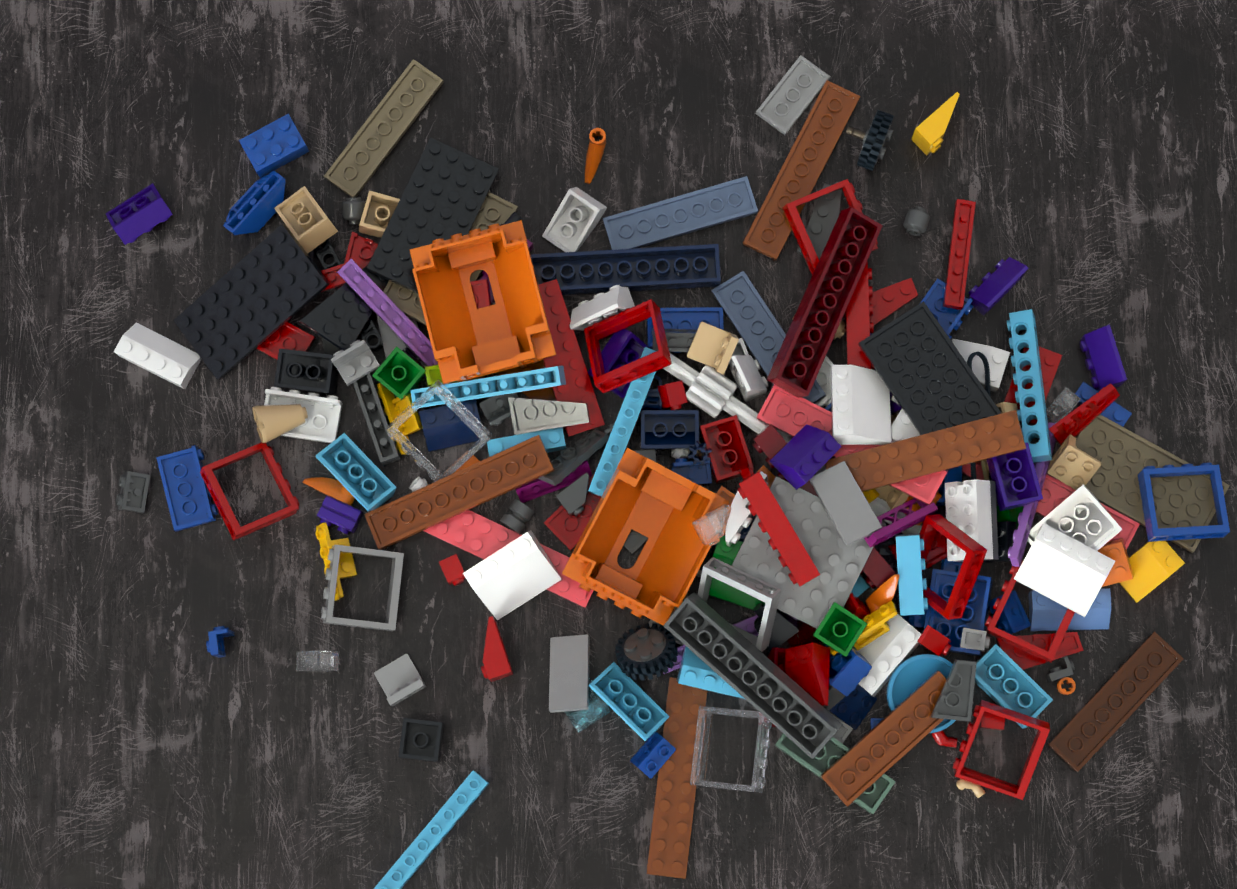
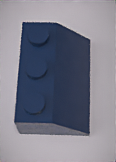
M476 399L419 411L429 452L485 440Z
M641 410V449H689V446L694 447L696 445V441L699 443V410Z

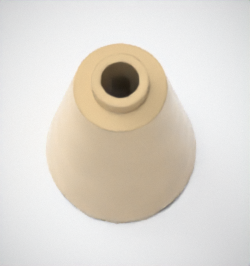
M300 404L252 407L254 420L258 427L257 431L262 443H267L304 424L305 419L308 418L306 408L301 407Z

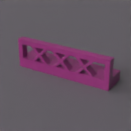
M584 461L574 472H571L556 486L540 479H535L516 488L520 502L524 503L569 486L586 472L590 478L592 473L588 461Z
M914 498L878 516L877 519L880 524H882L884 519L892 521V524L886 527L882 526V529L864 539L871 548L924 521L926 515H933L938 508L934 502L926 505ZM918 503L921 509L912 511V505ZM900 511L906 513L907 516L898 519L897 513Z

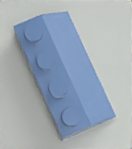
M1110 588L1100 589L1085 617L1075 612L1067 631L1109 629L1111 616ZM1035 590L1028 593L1030 631H1057L1067 608Z

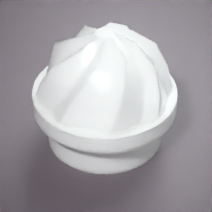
M672 449L671 457L675 459L688 458L690 450Z
M417 477L411 483L409 489L414 492L429 484L426 479Z

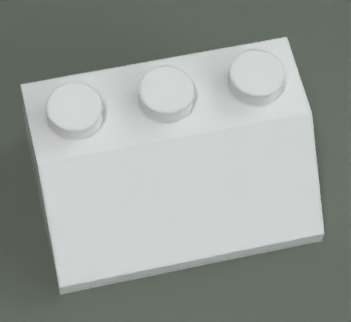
M615 285L609 288L610 291L605 294L604 292L594 295V299L590 301L585 300L578 303V307L572 309L570 329L584 331V328L634 307L635 305L628 287Z

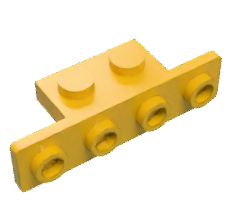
M378 383V394L384 404V412L388 416L390 429L397 442V449L401 455H411L414 452L408 435L423 429L417 409H413L411 393L401 400L398 397L395 398L389 389Z
M325 522L316 527V538L320 543V556L324 560V573L326 574V569L330 568V560H328L329 549H332V546L335 544L350 546L348 538L331 540L328 526ZM340 552L334 601L344 596L340 579L357 575L352 553Z
M893 601L882 605L879 609L862 619L867 625L854 644L857 651L890 630L886 621L897 615ZM830 648V653L833 656L838 653Z

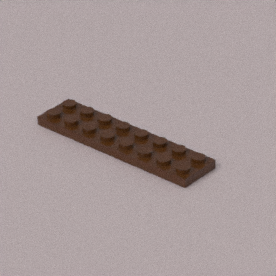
M1153 632L1049 742L1048 746L1072 769L1078 772L1184 658L1156 632Z

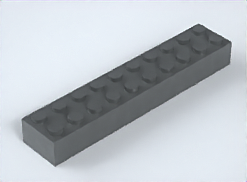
M695 592L682 602L663 625L812 759L843 725Z

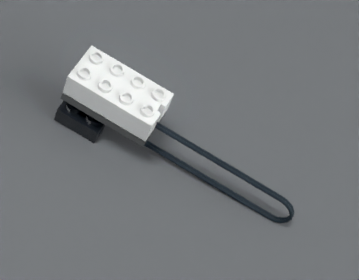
M974 352L969 355L967 364L972 370L974 356L977 355L982 359L985 370V390L991 397L988 360L983 353ZM976 462L971 463V480L945 483L946 519L987 549L983 563L1009 562L1011 560L1008 558V550L1014 543L1013 533L1016 529V522H997L995 481H992L990 471L989 480L976 479ZM947 538L948 561L963 562L966 552Z

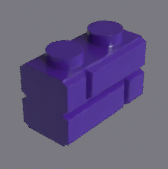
M328 495L325 497L317 514V517L321 519L320 523L326 522L329 527L331 524L338 526L337 530L346 535L349 532L355 533L358 523L363 516L361 510Z

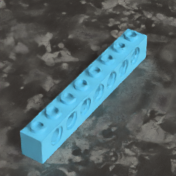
M1032 309L1009 313L1010 320H1007V328L1012 334V337L1009 338L1010 349L1014 351V355L1011 356L1012 367L1016 368L1013 380L1014 384L1018 386V391L1015 392L1016 402L1020 403L1017 415L1019 421H1022L1021 430L1024 442L1029 444L1033 463L1052 460L1035 315ZM1027 330L1024 335H1018L1019 331ZM1022 348H1029L1026 353H1020ZM1024 366H1031L1028 371H1022ZM1026 384H1033L1030 389H1024ZM1028 402H1035L1034 406L1026 407ZM1031 420H1037L1035 425H1028ZM1033 438H1040L1038 443H1030Z
M645 347L641 358L656 351ZM656 371L631 381L588 489L589 493L602 497L623 457Z
M555 366L410 390L413 409L566 385L564 367Z
M473 770L374 889H402L490 783Z

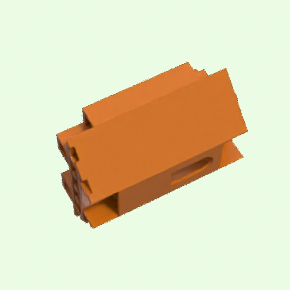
M522 220L501 226L493 224L488 226L486 230L474 229L469 231L470 234L467 235L455 234L451 236V239L443 240V238L433 240V244L410 249L414 266L412 270L434 358L438 362L443 384L455 381H468L478 377L481 379L485 378V375L516 367L524 368L527 367V364H534L544 360L543 358L556 355ZM483 270L488 274L495 304L477 309L470 277L473 272Z
M627 448L562 574L581 583L579 587L588 592L592 589L598 592L596 596L606 601L608 598L614 600V605L624 609L626 606L632 609L631 613L639 618L643 615L664 625L675 606L679 607L723 525L719 521L730 501ZM631 530H634L648 537L635 564L631 568L624 569L619 566L617 557Z

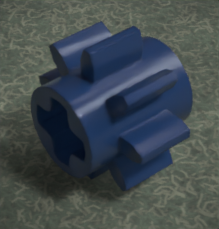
M696 441L694 447L689 446V450L692 453L688 454V458L694 459V465L697 462H701L703 466L706 459L711 460L707 453L712 452L711 448L706 449V442L699 444ZM697 450H701L703 456H699Z

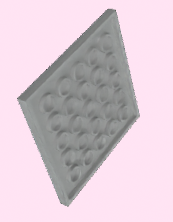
M776 476L770 490L820 575L802 586H799L798 583L793 584L788 576L791 573L787 566L783 567L778 559L781 556L779 551L772 549L768 542L771 539L767 532L763 533L757 524L760 522L757 515L731 566L781 589L777 609L817 628L833 602L844 607L873 547L870 548L865 539L847 547L820 498L801 488L796 490L789 482Z

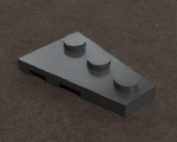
M955 659L930 716L931 718L971 722L977 662Z

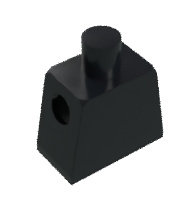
M762 603L753 609L754 613L758 616L754 620V627L758 634L765 607ZM778 609L769 646L767 647L769 652L773 647H779L799 632V623L790 615Z

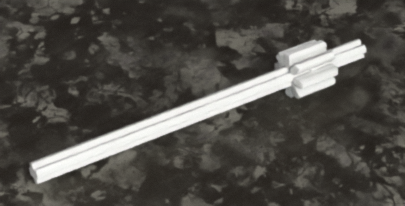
M670 353L672 364L663 369L690 387L686 392L687 400L713 418H717L722 410L731 416L737 415L741 423L757 434L769 426L757 419L758 413L733 396L738 387L736 383L723 374L716 372L714 368L705 365L699 373ZM776 429L787 443L793 438ZM825 464L816 474L826 470ZM878 497L869 503L876 516L891 510L887 502ZM900 511L897 513L898 519H902L903 517L907 516L906 514ZM884 519L888 524H892V521ZM914 525L901 533L919 534L922 525Z

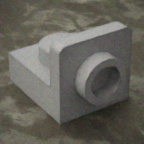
M963 628L960 648L985 652V648L990 646L991 637L987 636V631Z

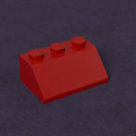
M737 415L699 427L702 442H706V449L711 448L712 450L707 455L711 457L710 467L716 484L741 476L738 467L743 464L754 470Z

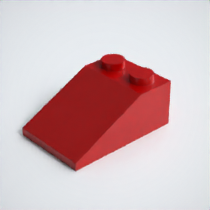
M493 616L488 619L483 654L484 666H481L484 678L489 679L491 682L513 675L496 620Z
M813 642L785 649L786 674L820 705L828 706L830 648Z

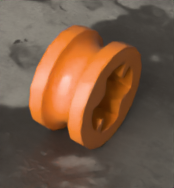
M1064 677L1058 681L1057 690L1060 694L1069 695L1075 691L1076 684L1072 678ZM1063 681L1071 684V688H1068L1070 691L1066 692V689H1062L1061 684H1064Z

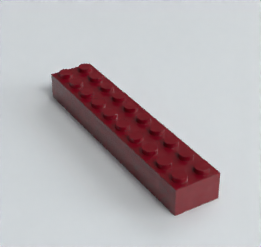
M852 207L841 210L767 377V381L798 398L809 396L883 225Z
M770 424L753 438L755 443L752 445L759 454L763 452L767 456L765 461L773 469L774 466L770 460L787 442ZM780 472L777 474L779 478L787 481ZM810 481L800 487L818 497ZM873 547L861 573H865L867 577L864 579L871 588L874 589L876 587L878 589L896 573Z

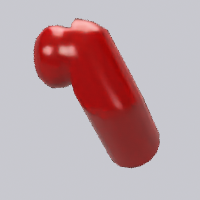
M943 730L931 733L938 745L956 748L957 738L947 737Z

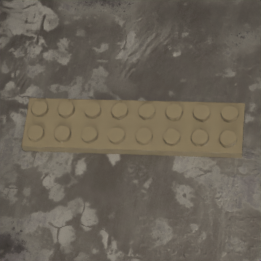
M413 59L326 172L324 178L350 197L356 198L444 83L443 79Z

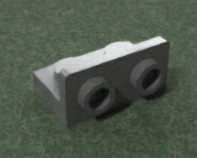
M126 471L120 476L119 486H121L120 494H117L116 497L117 510L145 512L150 475Z

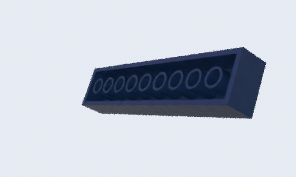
M718 244L530 254L538 285L557 279L562 295L607 293L610 291L609 288L615 285L628 287L629 291L717 287L721 283Z

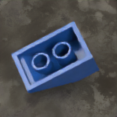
M852 647L847 657L840 653L834 656L830 653L829 684L847 697L855 690L858 683L868 675L872 666L854 647Z

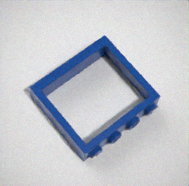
M1203 463L1200 466H1193V464H1184L1181 467L1165 465L1162 468L1147 466L1138 474L1148 542L1220 538L1230 533L1219 465ZM1210 474L1218 525L1158 529L1150 478Z

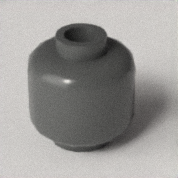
M361 197L346 198V201L342 202V218L349 220V224H360L366 202L361 200Z
M916 206L915 209H909L903 223L906 232L913 236H920V234L925 233L929 225L930 215L926 213V209Z

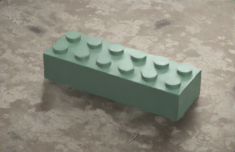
M782 733L774 745L819 778H821V774L849 750L848 747L832 737L812 759L784 733ZM883 774L853 802L870 814H874L896 781Z

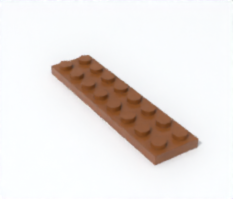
M937 670L820 775L847 807L944 720L930 717L947 680L940 671Z

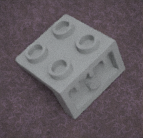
M365 340L353 342L350 344V348L345 351L340 350L336 352L331 359L347 386L380 367Z
M404 654L374 672L375 677L387 696L390 706H395L426 687L408 654Z

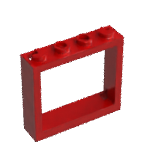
M848 179L790 202L783 207V211L812 275L819 259L796 207L842 189L849 207L862 213V204L856 199L854 186L852 183H849ZM876 240V242H875V244H874V247H873V249H872L871 252H873V251H875L876 249H878V247H877L878 241H877V240Z
M652 299L584 328L594 385L602 393H606L672 364L661 311ZM652 317L658 351L605 373L599 339Z
M261 442L203 466L200 471L233 541L292 516L299 509L298 499L292 495L290 483L287 479H284L281 465L278 462L276 463L273 457L274 452L271 446H267L266 443ZM261 452L288 507L240 527L213 471Z
M926 515L919 534L920 539H924V550H921V558H925L926 562L937 531L964 550L966 555L948 603L928 587L927 590H923V598H927L928 605L947 620L962 618L987 549L942 515Z
M1012 566L1009 572L1012 574L1010 581L1005 580L1001 591L1004 594L1001 599L997 598L993 609L996 611L993 617L989 615L984 625L988 627L986 631L992 636L1051 663L1075 612L1067 608L1048 651L996 628L997 621L1016 583L1014 577L1020 568Z
M981 699L980 704L975 705L972 716L975 717L973 723L969 722L967 726V739L961 742L959 748L961 755L959 758L956 757L952 768L955 769V777L1023 800L1048 737L1050 724ZM984 711L1038 729L1017 785L964 767Z

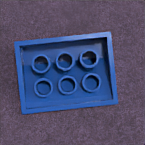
M933 569L930 589L948 603L959 572ZM977 576L962 618L947 620L928 605L924 630L929 625L950 639V645L952 646L950 652L982 657L981 651L960 648L963 628L986 630L984 625L988 617L993 584L992 577Z

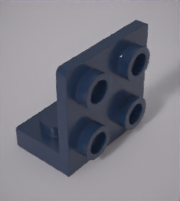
M858 684L854 691L847 697L845 696L829 712L848 724L853 730H856L877 701V698L873 697Z

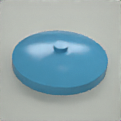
M918 654L902 661L892 672L887 685V701L891 712L937 670L947 679L953 664L943 657L932 654ZM944 719L930 733L942 731L956 720Z

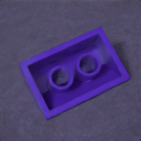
M153 183L106 213L112 228L125 245L136 241L140 235L150 232L154 226L160 222L167 221L173 215Z
M1011 257L1006 261L1003 259L999 261L995 266L996 270L992 274L988 272L982 279L983 283L979 287L975 285L968 292L970 295L968 299H973L971 305L984 316L1025 275L1029 269L1026 265Z
M1110 325L1083 335L1079 344L1081 351L1086 354L1085 364L1087 369L1091 370L1093 388L1100 391L1110 383L1115 388L1120 387L1127 380Z
M622 329L615 332L601 352L605 373L640 359L644 348H648V346L631 331ZM590 368L588 375L593 378L592 369ZM631 382L610 391L623 399Z
M806 424L770 462L797 490L806 484L842 446L829 432Z
M1028 442L1025 443L1026 449L986 459L991 479L995 481L996 498L1000 511L1018 508L1043 499Z

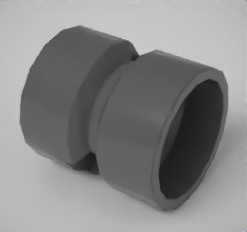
M514 499L509 506L510 511L505 512L499 521L520 535L526 527L525 522H529L535 512L519 500Z

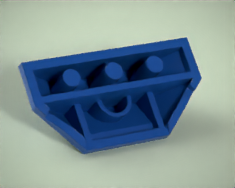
M273 170L269 175L257 180L230 209L223 226L234 235L258 232L276 213L274 208L284 201L286 179Z

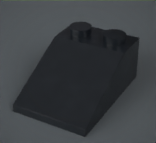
M279 349L274 387L336 395L339 371L331 361L333 355Z

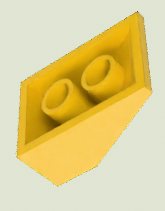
M958 92L915 128L911 140L926 156L930 152L934 154L941 147L940 144L944 141L942 138L960 95Z
M1166 541L1147 542L1129 557L1134 574L1133 579L1120 582V585L1137 603L1170 577L1185 562Z

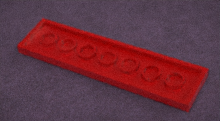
M555 279L539 284L556 352L554 356L543 358L545 368L563 366L566 385L552 387L555 400L587 403L590 423L565 427L569 437L605 425L574 330L570 329L571 320L558 281Z

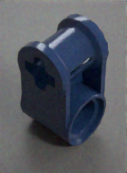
M655 375L653 380H656L659 386L662 385L661 378ZM649 388L642 410H662L658 388Z

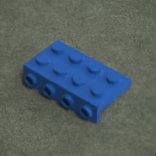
M937 278L920 303L925 302L951 339L952 336L949 334L953 329L958 330L963 322L960 320L964 314L968 315L974 307L971 305L973 299L964 297L962 310L943 307L946 283Z
M722 307L660 308L664 329L697 330L700 322H705L724 330ZM652 317L647 318V346L649 349H652L653 341L651 334L652 328H654Z
M196 445L191 446L192 448L156 457L174 531L216 521L215 515H218L216 504H212V496L200 474L203 467L202 460H204V454L202 449H199Z

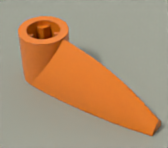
M594 128L589 134L590 141L585 164V183L587 184L592 182L606 146V134L601 128ZM596 136H600L601 140L595 141Z
M315 477L304 479L302 482L347 505L352 506L355 500L354 496L336 479Z
M899 574L889 578L866 599L870 613L892 601L897 588Z

